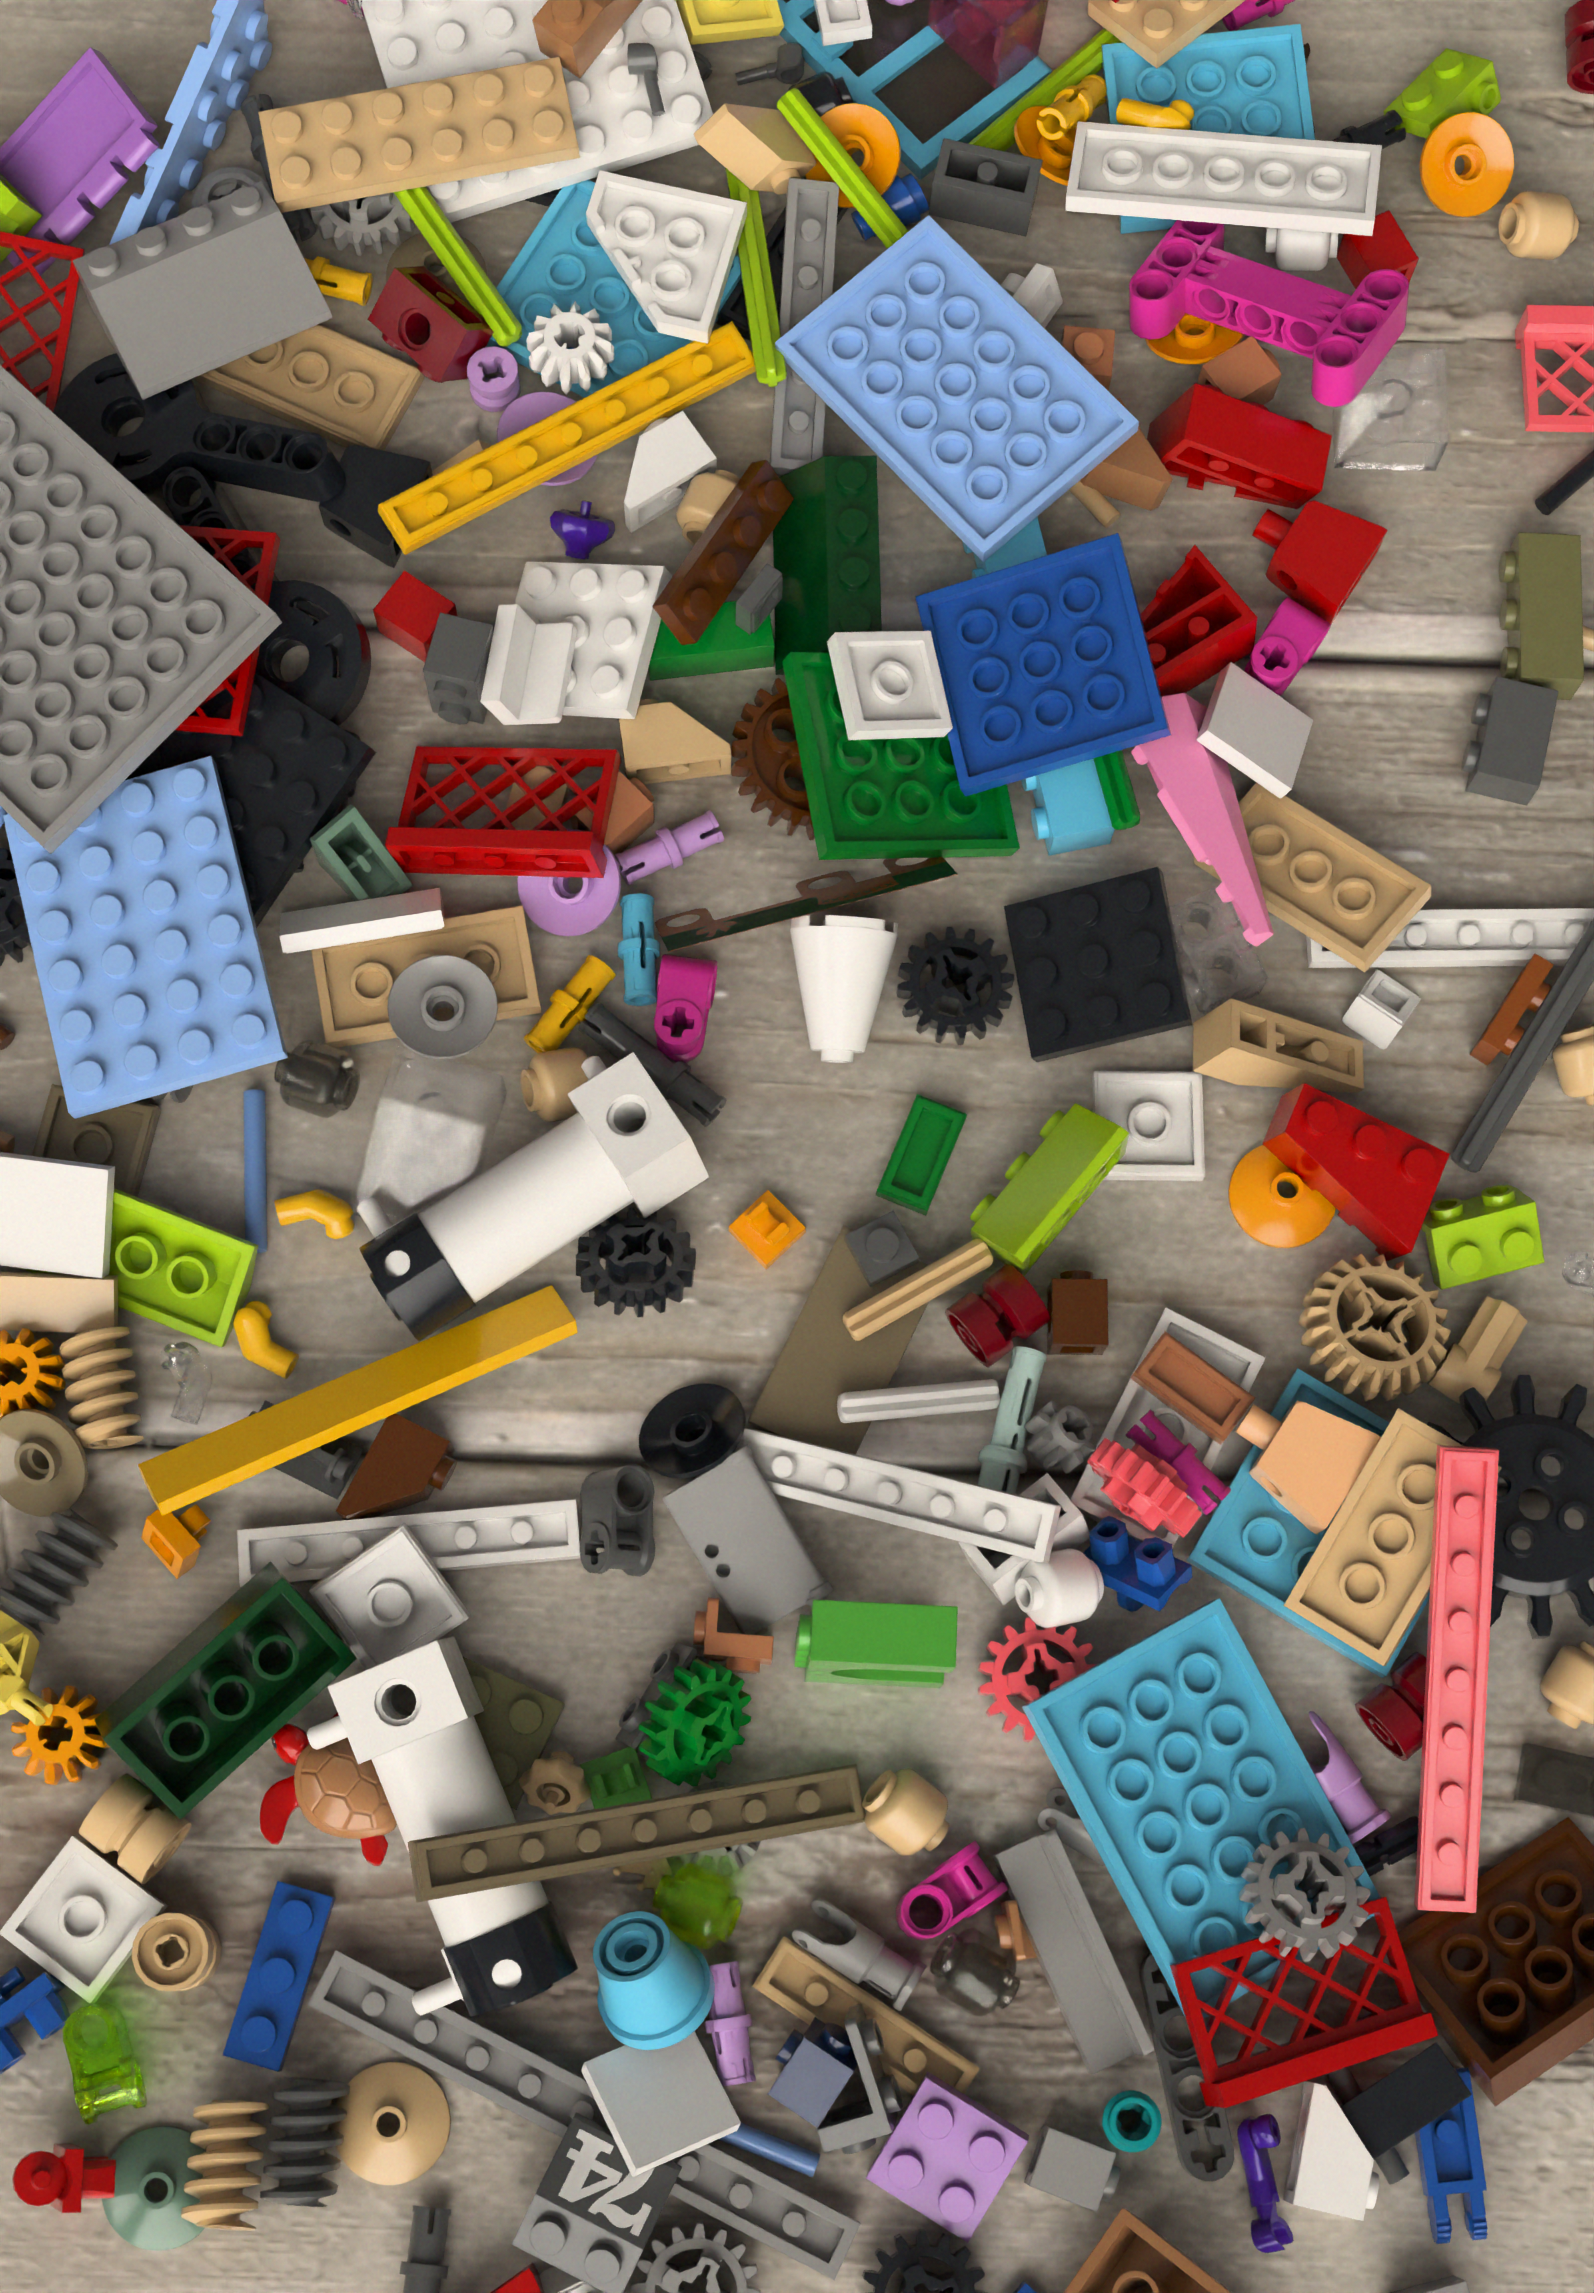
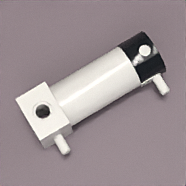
M634 1052L609 1068L605 1066L599 1056H590L585 1059L581 1068L588 1081L568 1093L577 1111L576 1114L422 1212L417 1213L415 1211L395 1225H392L376 1198L369 1197L359 1203L357 1211L374 1239L359 1248L372 1272L369 1275L395 1317L399 1321H404L419 1342L475 1307L477 1301L634 1202L643 1217L646 1218L709 1178L690 1135Z
M454 1636L436 1640L328 1686L339 1716L310 1727L307 1731L309 1743L312 1748L319 1750L348 1737L358 1765L370 1759L372 1760L408 1853L407 1842L412 1840L516 1823L474 1718V1715L483 1712L484 1709ZM402 1685L409 1687L415 1694L416 1706L413 1713L403 1709L399 1702L398 1696ZM534 1881L429 1900V1906L445 1944L441 1952L451 1977L413 1993L411 1999L413 2007L419 2015L427 2014L462 1999L471 2017L497 2008L499 2010L505 2009L530 1999L551 1988L553 1983L576 1971L578 1966L551 1901H548L541 1882Z

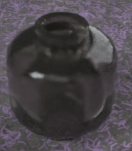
M305 1040L300 1042L291 1053L287 1052L288 1058L277 1062L274 1080L280 1083V1094L283 1102L294 1109L321 1118H329L336 1115L339 1110H348L357 1095L360 1085V1071L355 1069L351 1055L343 1050L314 1040Z
M967 1928L958 1934L950 1932L940 1942L930 1963V1972L934 1975V1987L937 1993L942 1998L975 2017L986 2016L997 2007L1001 2009L1006 2008L1012 2002L1019 1989L1020 1979L1015 1976L1017 1961H1014L1011 1949L1000 1948L999 1941L977 1928Z

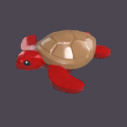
M286 1723L271 1737L278 1756L285 1763L295 1766V1772L293 1776L272 1785L265 1793L259 1817L262 1834L268 1842L278 1845L282 1841L291 1814L296 1808L300 1807L306 1819L320 1831L336 1837L360 1839L362 1853L366 1861L373 1866H380L383 1863L388 1848L384 1835L393 1831L397 1823L372 1760L370 1759L358 1765L348 1737L316 1750L311 1747L306 1731L294 1724Z

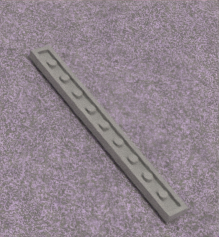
M335 1950L308 2003L311 2007L562 2138L576 2112L608 2128L585 2078L446 2006L424 2015L417 2014L411 1999L413 1993L417 1992L416 1990L339 1950ZM706 2144L670 2160L682 2166L670 2195L835 2280L861 2224L859 2221L711 2144Z

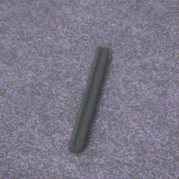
M1594 918L1453 1150L1451 1160L1462 1169L1473 1173L1480 1171L1594 981Z

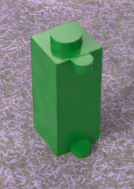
M737 601L724 602L697 643L681 645L661 619L648 668L650 681L774 667V639L770 614L756 632H752L750 635L736 625Z

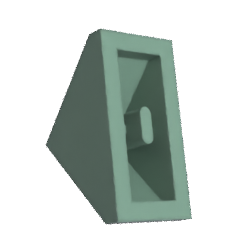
M351 804L310 838L319 865L354 901L403 894L413 886L358 810Z

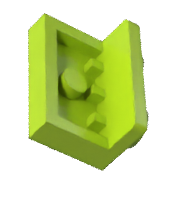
M1446 48L1383 111L1384 115L1388 111L1395 110L1403 123L1393 128L1398 130L1405 127L1406 133L1423 137L1426 140L1439 123L1452 115L1475 112L1488 116L1501 101L1493 61Z
M1495 1185L1482 1190L1481 1196L1466 1200L1447 1198L1430 1204V1209H1428L1421 1230L1426 1235L1433 1282L1441 1290L1545 1263L1536 1203L1518 1188L1511 1185Z

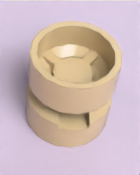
M125 1773L95 1803L79 1829V1834L104 1854L117 1851V1865L141 1884H145L164 1867L186 1838L192 1823L185 1817L180 1820L166 1804L159 1807L152 1804L154 1793L131 1774Z
M166 1912L152 1917L139 1929L133 1941L131 1958L135 1972L146 1985L158 1991H189L202 1986L214 1975L221 1960L222 1946L217 1931L207 1920L194 1914Z

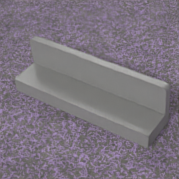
M1056 1830L1043 1831L992 1855L1003 1881L1009 1888L1008 1893L1011 1899L1017 1901L1020 1920L1089 2074H1096L1133 2055L1144 2056L1153 2052L1152 2042Z

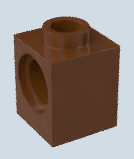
M1072 1270L1060 1273V1279L1052 1278L1047 1288V1310L1051 1318L1047 1323V1355H1103L1109 1345L1108 1280L1093 1279V1273L1090 1271Z

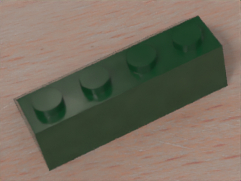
M877 455L823 456L779 477L794 500L773 529V567L782 573L783 578L782 599L774 608L776 675H785L782 661L790 652L829 653L827 641L835 632L882 631Z

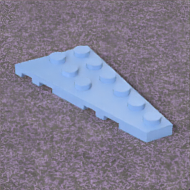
M263 0L216 1L212 10L214 19L210 30L211 40L209 44L205 42L197 44L165 117V121L172 124L164 147L162 150L157 148L146 160L145 164L148 168L144 178L145 190L143 194L135 192L130 196L109 245L137 234L144 228L156 226L178 216L181 198L186 190L192 191L198 184L203 169L202 162L210 149L215 151L220 146L226 131V121L233 109L236 111L241 109V103L247 98L249 82L255 71H262L270 59L272 43L269 42L268 14L265 13Z

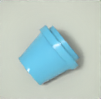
M635 1911L620 1915L601 1930L594 1943L593 1960L599 1979L598 2009L610 2033L621 2043L641 2050L665 2048L682 2041L692 2034L708 2015L715 1995L714 1977L700 1950L693 1944L679 1939L660 1917L649 1912Z

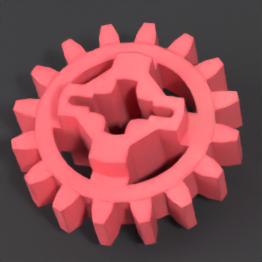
M1104 1438L1087 1460V1463L1092 1466L1091 1470L1104 1479V1485L1100 1490L1110 1498L1112 1504L1123 1514L1130 1516L1149 1531L1153 1532L1157 1526L1163 1525L1172 1534L1175 1535L1177 1533L1184 1538L1202 1516V1513L1197 1509L1198 1505L1186 1497L1187 1494L1184 1491L1188 1488V1485L1176 1474L1177 1471L1163 1459L1157 1458L1138 1444H1135L1131 1450L1129 1448L1125 1450L1116 1441L1113 1440L1111 1442Z
M1028 1617L1023 1621V1633L1018 1634L1010 1625L1002 1630L1006 1641L1004 1646L990 1641L986 1649L995 1657L994 1662H981L978 1666L979 1672L990 1676V1682L978 1688V1695H992L995 1701L987 1709L986 1714L990 1717L1002 1712L1007 1717L1002 1727V1731L1006 1734L1016 1725L1023 1727L1022 1735L1024 1742H1030L1035 1735V1731L1027 1716L1018 1711L1009 1702L1008 1698L1018 1696L1026 1703H1029L1043 1695L1039 1694L1037 1686H1027L1025 1678L1034 1672V1663L1036 1662V1666H1039L1042 1674L1052 1675L1053 1682L1045 1688L1044 1693L1097 1665L1086 1664L1084 1659L1093 1649L1091 1643L1083 1644L1077 1648L1072 1642L1077 1632L1075 1627L1072 1626L1063 1635L1056 1633V1627H1043V1630H1037L1035 1623ZM1046 1643L1064 1652L1071 1662L1061 1663L1049 1655ZM1021 1646L1023 1663L1016 1672L1002 1675L1006 1659L1012 1651Z

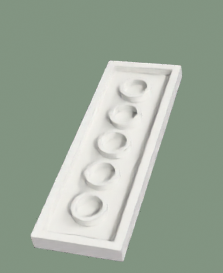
M1078 121L1066 193L1065 211L1372 236L1382 145Z

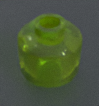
M690 1862L684 1864L674 1877L665 1874L657 1887L653 1899V1907L661 1910L659 1917L680 1940L705 1950L711 1949L719 1940L725 1943L728 1942L736 1927L743 1906V1899L737 1897L736 1884L731 1878Z

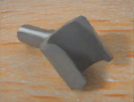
M649 43L628 44L627 52L629 75L644 74V82L653 116H661L665 113L658 86V59L655 48Z
M795 43L783 44L778 48L777 62L735 73L738 86L776 77L779 81L786 84L798 83L804 74L805 59L802 57V47Z

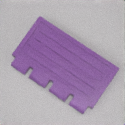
M91 47L0 148V173L42 215L25 237L57 243L55 239L58 238L64 244L70 245L96 216L88 203L91 201L95 206L102 209L129 180L122 166L125 165L131 171L136 172L159 147V143L152 135L158 125L106 57ZM13 250L6 257L14 268L22 264ZM23 251L28 259L36 255L35 253ZM50 257L34 268L41 276L57 258Z

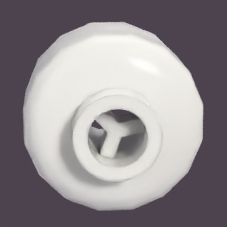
M1266 227L1265 253H1275L1276 264L1281 270L1319 271L1327 265L1329 258L1337 257L1338 233Z
M1073 1548L1052 1551L1049 1562L1046 1563L1030 1560L1015 1585V1597L1021 1610L1026 1612L1035 1624L1044 1628L1058 1627L1090 1618L1095 1612L1104 1592L1103 1578L1098 1566L1081 1551Z

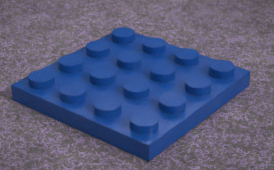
M1119 533L915 596L923 631H931L953 726V729L948 733V739L960 790L965 797L1171 735L1123 542Z

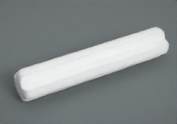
M994 1379L854 1391L838 1395L837 1412L841 1422L854 1423L992 1410L999 1406L1000 1394L998 1383Z

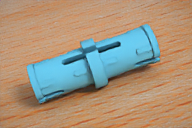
M642 893L623 896L620 900L623 940L618 943V957L624 961V1002L632 1006H647L657 1002L655 959L660 956V942L654 938V898L651 895Z

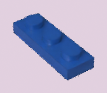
M277 1881L223 2056L277 2072L282 2071L336 1899L335 1897Z

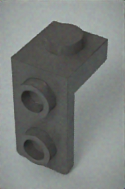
M862 2004L849 2007L844 2024L869 2099L827 2112L817 2129L824 2153L842 2148L844 2154H853L870 2148L876 2143L877 2137L893 2132L898 2116L897 2111L903 2109L898 2083L893 2074L885 2076L879 2054L884 2053V2043L879 2025L875 2018H866Z

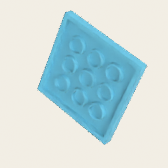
M1301 24L1201 34L1158 68H1155L1124 43L1102 45V67L1106 83V104L1109 124L1123 125L1119 124L1116 119L1117 107L1123 98L1168 107L1174 100L1181 99L1188 102L1194 109V117L1190 122L1191 128L1189 130L1315 140ZM1119 215L1121 234L1170 229L1177 221Z
M591 180L561 188L496 287L522 326L521 338L508 347H502L491 336L486 346L506 349L514 356L517 363L532 370L529 364L531 353L527 350V336H529V333L535 332L534 321L537 315L551 318L550 310L553 304L558 306L562 312H570V307L575 301L580 306V313L582 315L595 308L600 316V323H608L612 330L611 344L614 346L615 356L612 363L607 364V375L604 381L591 378V387L588 392L581 388L579 383L572 384L570 391L584 398L693 342V340L658 333L588 227L586 211L595 186V182ZM736 255L714 325L718 320L719 312L741 279L739 258Z
M1298 1368L1292 1374L1270 1413L1271 1416L1282 1421L1290 1407L1298 1400L1374 1432L1382 1437L1390 1423ZM1252 1444L1229 1484L1232 1490L1218 1503L1186 1561L1380 1678L1386 1677L1426 1606L1430 1591L1386 1666H1382L1283 1606L1333 1519L1326 1529L1316 1535L1255 1481L1249 1474V1471L1262 1452V1449Z

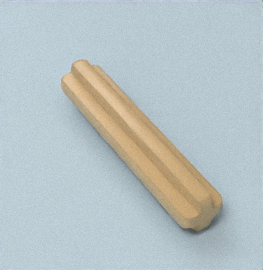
M976 1238L845 1312L843 1323L848 1333L855 1341L864 1339L989 1268L994 1260L992 1253L982 1239Z

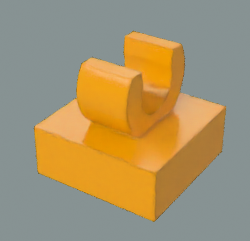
M767 1190L728 1226V1231L767 1270L806 1233V1227Z
M197 1504L190 1507L178 1518L172 1512L162 1516L159 1509L146 1517L141 1539L175 1578L178 1579L195 1566L201 1548L198 1541L207 1534V1530L204 1527L210 1524L211 1520Z

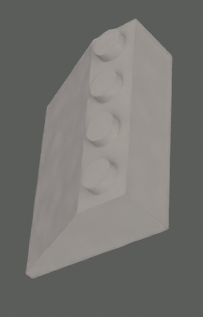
M262 181L248 187L239 188L227 196L201 207L192 208L182 215L156 226L144 228L137 234L106 247L97 248L89 254L73 260L90 306L142 400L333 318L281 211Z

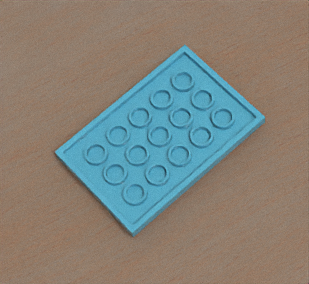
M1220 1598L1204 1604L1022 1706L1183 2014V2007L1170 1965L1260 1936L1265 1928L1262 1923H1246L1244 1919L1254 1905L1253 1903L1239 1900V1893L1246 1884H1250L1241 1874L1248 1862H1255L1252 1855L1261 1843L1271 1847L1270 1842L1276 1833L1282 1831L1288 1837L1290 1843L1299 1828L1306 1829L1309 1842L1316 1843L1323 1833L1328 1834L1330 1842L1328 1849L1334 1853L1344 1846L1350 1849L1347 1858L1344 1860L1348 1868L1352 1866L1363 1867L1364 1872L1355 1883L1356 1886L1370 1889L1371 1895L1366 1901L1380 1897ZM1288 1861L1274 1867L1269 1879H1275L1278 1874H1285ZM1298 1885V1886L1296 1887V1890H1301V1891H1302V1888H1299V1885ZM1307 1898V1901H1309L1311 1904L1313 1902V1899ZM1374 1914L1368 1915V1917H1367L1366 1920H1368V1919H1370L1371 1917H1373ZM1300 1948L1295 1957L1299 1961L1302 1960ZM1262 1950L1254 1952L1242 1976L1257 1985H1261L1274 1977L1280 1960ZM1237 1958L1221 1964L1232 1970ZM1209 1967L1190 1973L1197 1999L1214 2008L1228 1978ZM1238 1984L1229 2003L1246 1994L1249 1990ZM1201 2011L1203 2019L1209 2016Z

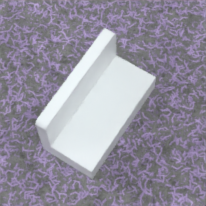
M518 604L498 605L480 702L503 725L559 723L564 709L577 628L571 622L536 624Z

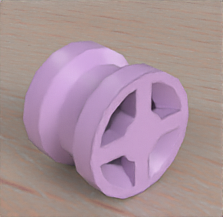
M485 347L476 351L469 359L467 365L471 397L475 404L483 410L502 412L511 402L519 398L521 392L517 362L510 352L500 347ZM499 372L496 377H485L486 374Z

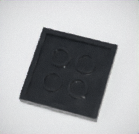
M1159 867L1004 906L1031 1058L1034 1061L1041 1062L1193 1025L1164 876Z

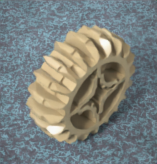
M1362 1253L1353 1257L1349 1264L1342 1259L1334 1263L1329 1272L1321 1273L1313 1283V1289H1310L1303 1299L1304 1303L1302 1305L1306 1309L1300 1315L1298 1324L1308 1330L1301 1337V1345L1316 1348L1310 1357V1365L1325 1364L1328 1370L1324 1375V1382L1333 1381L1336 1377L1344 1381L1343 1395L1351 1394L1356 1387H1360L1365 1402L1373 1400L1379 1392L1386 1402L1394 1400L1401 1392L1407 1396L1414 1393L1420 1387V1383H1427L1435 1375L1436 1366H1439L1445 1359L1447 1350L1443 1345L1449 1340L1451 1330L1443 1327L1441 1324L1446 1320L1448 1310L1433 1307L1432 1304L1438 1299L1439 1290L1425 1292L1420 1285L1423 1283L1424 1273L1414 1275L1412 1278L1404 1274L1405 1260L1396 1263L1393 1268H1389L1384 1254L1376 1256L1371 1263L1367 1261ZM1338 1300L1345 1310L1342 1314L1348 1325L1345 1333L1341 1331L1338 1322ZM1403 1322L1406 1323L1410 1334V1353L1404 1346L1407 1340L1401 1330ZM1367 1324V1329L1361 1331L1363 1327ZM1388 1324L1382 1331L1381 1327Z

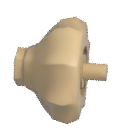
M565 1751L552 1752L549 1759H535L531 1768L524 1772L519 1779L520 1787L526 1793L527 1803L540 1807L549 1815L560 1812H576L580 1804L587 1801L591 1796V1787L585 1780L584 1770L574 1765V1757Z

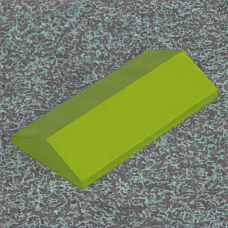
M114 1188L109 1275H118V1307L218 1347H224L234 1327L235 1315L243 1307L251 1289L258 1244ZM24 1269L31 1273H55L40 1270Z

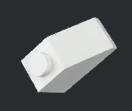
M683 411L669 419L667 417L657 419L639 436L624 499L625 525L631 533L679 505L690 481L696 475L707 472L714 473L717 470L716 456Z
M1304 2081L1283 2201L1305 2208L1364 2221L1365 2209L1374 2208L1379 2189V2174L1372 2172L1374 2159L1327 2086Z

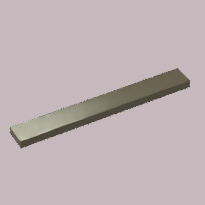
M857 1764L412 1840L407 1843L416 1903L865 1822L866 1813L862 1806L863 1796Z

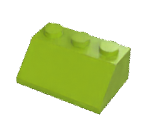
M1077 1103L1066 1114L1061 1110H1057L1039 1133V1136L1044 1141L1032 1156L1025 1151L1022 1152L1004 1175L1010 1181L997 1198L989 1193L970 1216V1219L975 1222V1225L971 1228V1238L973 1240L976 1238L982 1239L993 1256L1004 1265H1012L1023 1276L1037 1262L1126 1152L1129 1133L1121 1126Z

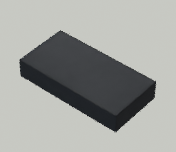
M1435 2042L1341 2105L1340 2108L1375 2160L1471 2096L1472 2093L1441 2047Z

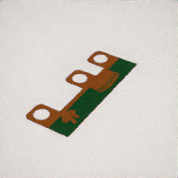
M943 857L928 858L920 863L905 866L895 864L901 858L885 859L883 864L890 874L856 882L848 871H837L797 883L796 888L802 895L800 898L717 920L712 918L708 909L699 908L661 918L654 924L668 952L958 874ZM839 877L842 879L839 883L821 889L808 888L809 884L823 878ZM685 915L700 916L697 921L679 927H669L666 925L670 920Z

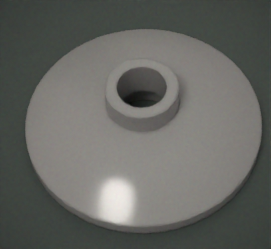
M449 955L430 956L408 966L392 985L387 1004L389 1021L397 1038L411 1051L432 1059L457 1058L475 1050L490 1035L498 1012L496 992L488 976L472 962ZM440 1008H448L454 1013L452 1018L447 1021H439L433 1015Z

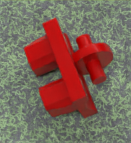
M72 2143L54 2144L53 2153L40 2150L31 2152L20 2159L14 2168L12 2176L13 2189L18 2198L28 2205L42 2206L51 2203L50 2206L61 2213H81L82 2199L114 2198L116 2160L108 2159V2156H84V2148Z

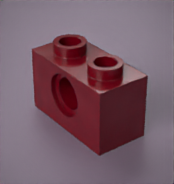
M424 266L394 268L367 319L382 332V338L387 344L407 353L418 363V370L424 376L439 383L468 379L467 365L469 359L476 351L487 346L494 333L478 312ZM428 322H429L430 328H431L430 334H429V330H428Z

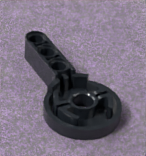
M117 353L92 363L74 377L60 395L53 410V413L143 494L164 485L168 475L180 467H192L213 481L315 502H323L334 498L345 484L346 477L342 466L325 439L319 434L211 413L192 379L176 385L175 387L179 388V391L172 387L142 400ZM138 417L144 418L141 425L134 432L126 436L117 437L118 431L127 421ZM148 456H151V457L148 458V459H145V460H143V461L137 462V460H141V459H144V458H146V457H148Z
M180 467L172 471L166 478L162 491L163 499L178 525L248 530L224 489L192 467ZM201 488L199 499L190 506L192 494ZM198 543L210 555L216 554L209 544ZM220 545L219 547L222 549L226 545ZM246 547L231 558L230 561L239 573L244 575L260 563L262 551L260 548ZM223 564V566L231 573L227 566ZM274 573L268 607L277 614L282 623L260 644L255 673L339 726L358 706L368 684L371 670V648L365 627L355 611L346 602L325 588L305 581H279ZM256 582L251 585V588H252L254 591H255ZM313 604H316V605L322 607V608L325 609L329 614H327L326 612L322 611L321 609H319L318 607L314 606ZM311 616L316 617V618L319 619L320 621L317 622V621H316L314 618H312ZM295 646H306L309 652V663L305 672L298 679L286 682L282 677L280 669L283 656ZM336 656L339 657V676H338L339 679L336 678V677H337V659H336Z

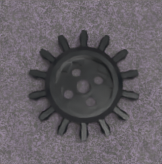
M1518 1375L1513 1380L1510 1391L1513 1416L1496 1420L1490 1413L1485 1398L1474 1387L1464 1391L1459 1396L1462 1412L1469 1419L1475 1430V1433L1464 1443L1458 1441L1439 1425L1428 1422L1427 1425L1463 1446L1487 1447L1499 1450L1498 1466L1501 1467V1470L1498 1473V1477L1506 1481L1508 1491L1505 1496H1497L1490 1627L1501 1616L1506 1595L1525 1598L1528 1603L1527 1625L1532 1639H1545L1550 1636L1553 1624L1550 1597L1567 1593L1575 1605L1578 1616L1589 1627L1594 1625V1593L1588 1582L1594 1577V1438L1576 1426L1579 1414L1586 1406V1387L1576 1384L1561 1399L1559 1412L1555 1418L1536 1414L1534 1407L1535 1388L1531 1376ZM1550 1456L1557 1459L1560 1464V1473L1557 1476H1549L1544 1473L1541 1468L1543 1457ZM1537 1489L1545 1494L1549 1501V1512L1544 1519L1532 1520L1523 1515L1518 1504L1522 1491ZM1574 1509L1582 1514L1584 1523L1581 1529L1575 1530L1567 1526L1564 1520L1567 1510ZM1514 1530H1524L1529 1534L1531 1544L1528 1549L1520 1550L1513 1545L1511 1535Z

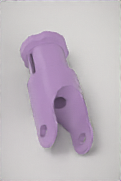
M1310 1711L1309 1717L1325 1740L1330 1758L1326 1766L1316 1767L1310 1763L1309 1765L1335 1814L1347 1830L1349 1840L1354 1844L1389 1820L1392 1815L1387 1809H1380L1361 1783L1360 1780L1363 1774L1323 1719L1315 1712Z

